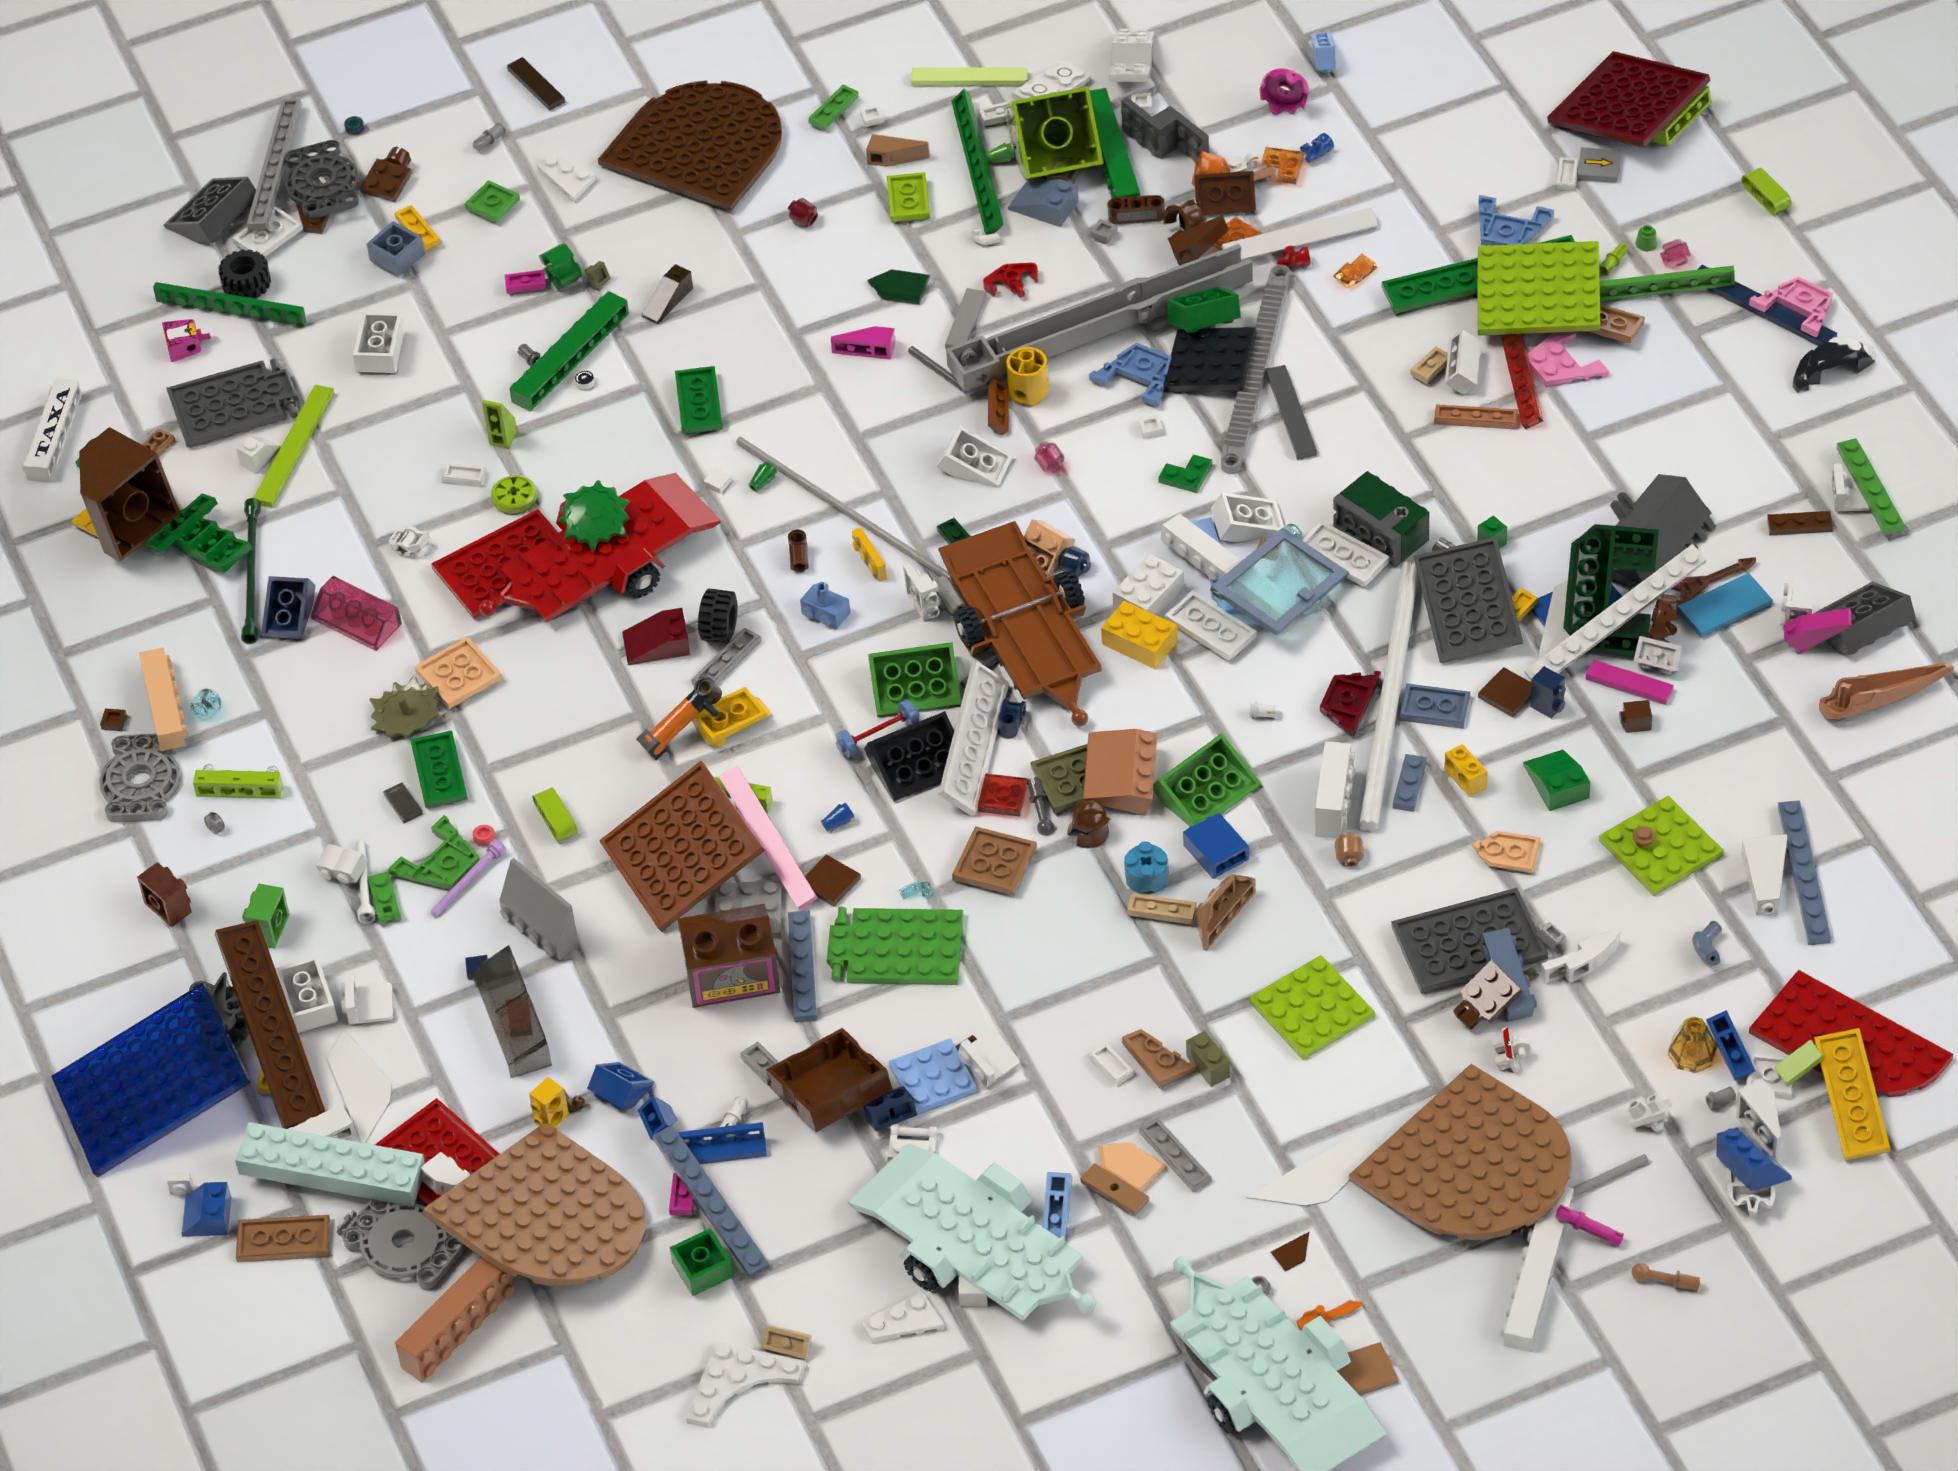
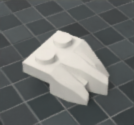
M1726 1168L1727 1195L1736 1206L1746 1204L1748 1214L1752 1217H1755L1758 1205L1765 1206L1766 1208L1773 1207L1775 1185L1750 1191Z

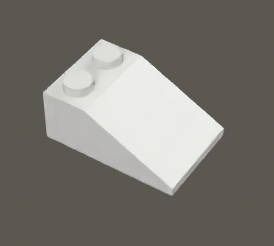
M959 425L951 436L937 468L956 478L998 487L1013 455Z
M1221 492L1211 508L1219 538L1223 541L1239 543L1273 536L1281 528L1285 529L1276 500Z
M1760 1079L1738 1090L1736 1118L1750 1136L1779 1162L1781 1133L1775 1093L1771 1086H1767Z

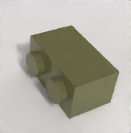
M1206 1031L1186 1040L1187 1058L1190 1062L1197 1065L1198 1072L1211 1087L1230 1077V1061Z

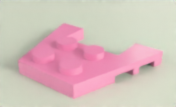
M1796 277L1780 284L1776 290H1767L1760 297H1751L1749 305L1765 312L1777 302L1808 317L1801 324V331L1817 337L1832 301L1833 293L1801 277Z
M1553 332L1525 356V363L1546 387L1572 383V380L1577 379L1588 381L1589 378L1596 376L1606 378L1609 377V370L1600 360L1583 367L1578 365L1562 346L1575 340L1576 332Z

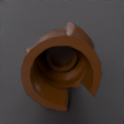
M1187 200L1180 206L1169 205L1166 208L1163 225L1177 222L1178 213L1179 226L1183 230H1188L1205 223L1207 219L1199 204H1195L1194 200ZM1179 230V231H1177L1176 233H1174L1172 236H1174V235H1176V234H1178V233H1181V232H1183V231H1182V230Z
M1095 800L1080 801L1075 804L1073 820L1069 824L1067 835H1070L1073 829L1089 832L1078 833L1076 846L1089 848L1102 845L1109 836L1107 824L1111 818L1107 817L1104 808L1096 803Z

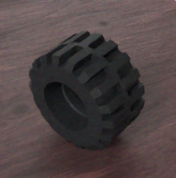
M242 249L238 252H232L231 255H226V259L221 260L218 272L224 293L258 298L261 294L267 292V289L270 287L271 277L267 259H265L263 254L260 255V252H253L251 249L248 251Z
M710 588L705 591L698 614V632L701 640L729 643L735 631L738 612L737 598L734 591Z

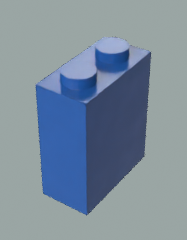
M1220 813L1209 816L1204 821L1183 831V846L1212 879L1249 860V845Z

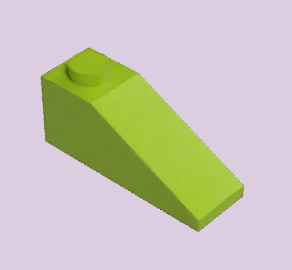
M483 400L482 406L489 445L508 449L517 433L515 417L503 404Z

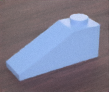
M1331 33L1311 34L1316 70L1327 73L1331 72L1332 69H1336L1335 45Z
M1047 1172L1043 1228L1059 1239L1062 1236L1066 1239L1073 1176L1070 1173Z

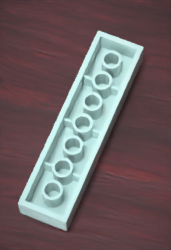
M251 1122L248 1123L235 1159L239 1175L412 1207L422 1183L420 1167L425 1164L424 1156L420 1153Z

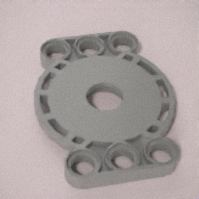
M157 733L120 735L115 737L111 742V746L116 756L105 765L99 779L101 793L108 802L105 806L107 819L110 822H133L165 818L168 814L166 802L175 794L181 780L179 765L175 758L169 754L173 749L160 751ZM141 742L148 743V745L145 747H137L138 744ZM121 743L127 744L125 748H116ZM137 773H146L150 776L147 781L140 784L130 782L131 778ZM177 773L176 780H173V774ZM109 791L111 797H109L105 792ZM137 807L142 809L138 813L131 812L134 808ZM155 807H163L160 812L152 811ZM120 809L119 813L110 814L111 810Z
M371 1199L342 1234L344 1246L349 1250L360 1248L365 1262L377 1273L395 1278L417 1275L419 1287L425 1290H430L437 1286L465 1251L463 1243L451 1235L447 1236V1232L442 1228L437 1230L436 1224L423 1216L421 1212H423L425 1207L419 1204H414L413 1207L401 1204L391 1206L390 1202ZM378 1203L386 1204V1207L382 1210L374 1208ZM365 1219L373 1221L368 1226H363L360 1223ZM350 1233L359 1236V1239L355 1242L347 1240ZM402 1234L414 1236V1242L406 1248L396 1247L392 1240ZM452 1242L461 1244L457 1249H450L448 1247ZM366 1253L370 1254L371 1260L368 1258ZM439 1258L447 1260L444 1265L435 1264V1261ZM426 1274L433 1276L431 1281L425 1282L421 1280Z

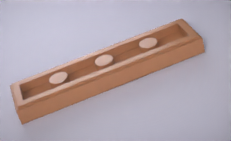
M1436 404L1434 424L1517 429L1518 409Z

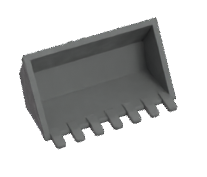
M1658 474L1635 503L1629 495L1620 492L1617 495L1618 501L1614 500L1610 504L1611 509H1613V512L1619 519L1616 526L1659 529L1655 572L1684 551V547L1688 548L1693 544L1698 549L1692 537L1695 536L1700 542L1706 540L1707 536L1701 529L1702 524L1709 531H1713L1716 527L1709 517L1712 512L1701 500L1686 477ZM1613 569L1612 579L1636 587L1653 573Z

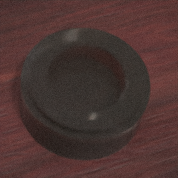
M210 812L204 817L206 826L214 834L224 830V822L217 813Z

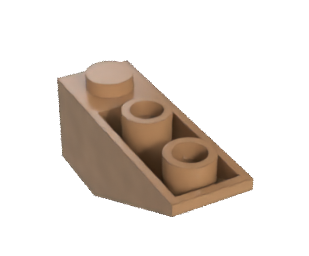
M872 134L866 149L867 164L887 167L927 159L930 157L929 142Z

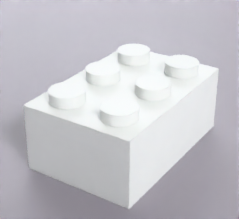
M362 312L353 352L356 372L396 373L405 332L402 313Z
M1149 554L1112 592L1113 609L1116 610L1123 601H1126L1158 616L1184 589V571Z
M318 956L275 968L298 1033L338 1021L335 1006Z

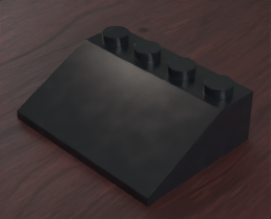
M944 711L866 744L864 750L871 766L893 802L942 781L954 729Z

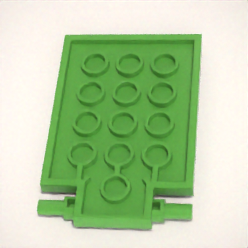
M838 908L835 923L830 925L826 960L832 969V981H840L841 970L844 966H848L847 983L958 985L963 910L853 908L852 925H848V920L846 919L847 908Z

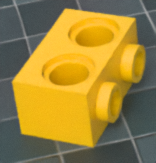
M1463 744L1445 752L1444 770L1468 797L1487 788L1488 771Z
M549 1077L529 1093L533 1121L537 1126L547 1122L555 1128L569 1116L564 1088Z

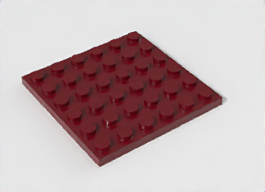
M1612 51L1547 116L1549 124L1645 148L1710 82V76L1706 73Z

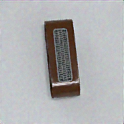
M1160 195L1112 198L1107 203L1108 220L1113 224L1161 221L1164 218L1165 200Z

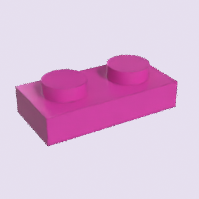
M544 270L505 274L507 294L546 289Z
M673 1172L669 1214L693 1216L694 1198L676 1172Z

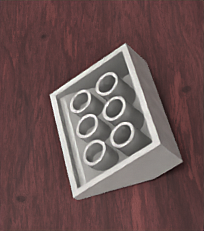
M515 858L510 860L499 899L502 917L506 921L510 920L515 924L519 932L527 934L535 945L539 944L548 956H553L558 961H561L579 947L572 905Z

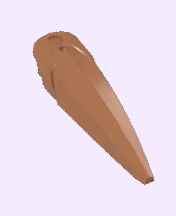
M1939 663L1890 672L1858 675L1857 677H1844L1837 681L1835 688H1833L1829 696L1820 699L1819 710L1823 716L1829 719H1842L1860 715L1863 712L1889 705L1919 692L1952 672L1954 666L1951 663Z

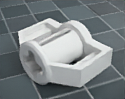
M408 526L406 529L397 528L389 539V543L399 555L408 557L410 553L421 551L430 539L427 531H419L415 527Z

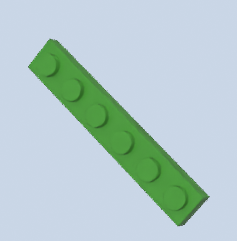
M1857 438L1838 442L1836 449L1884 536L1904 531V522Z

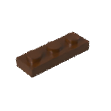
M1830 511L1767 514L1769 535L1833 532Z

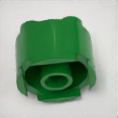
M565 243L559 244L539 255L540 261L546 266L543 268L545 275L548 279L552 277V283L556 290H560L582 277L578 262L575 263L574 255Z

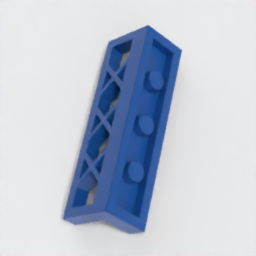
M763 1122L678 1132L682 1140H690L685 1142V1144L699 1164L767 1156ZM753 1131H759V1132H760V1133H758V1134H748L749 1132H753ZM728 1134H734V1135H735V1136H733V1137H726V1135H728ZM712 1137V1139L704 1140L703 1138Z

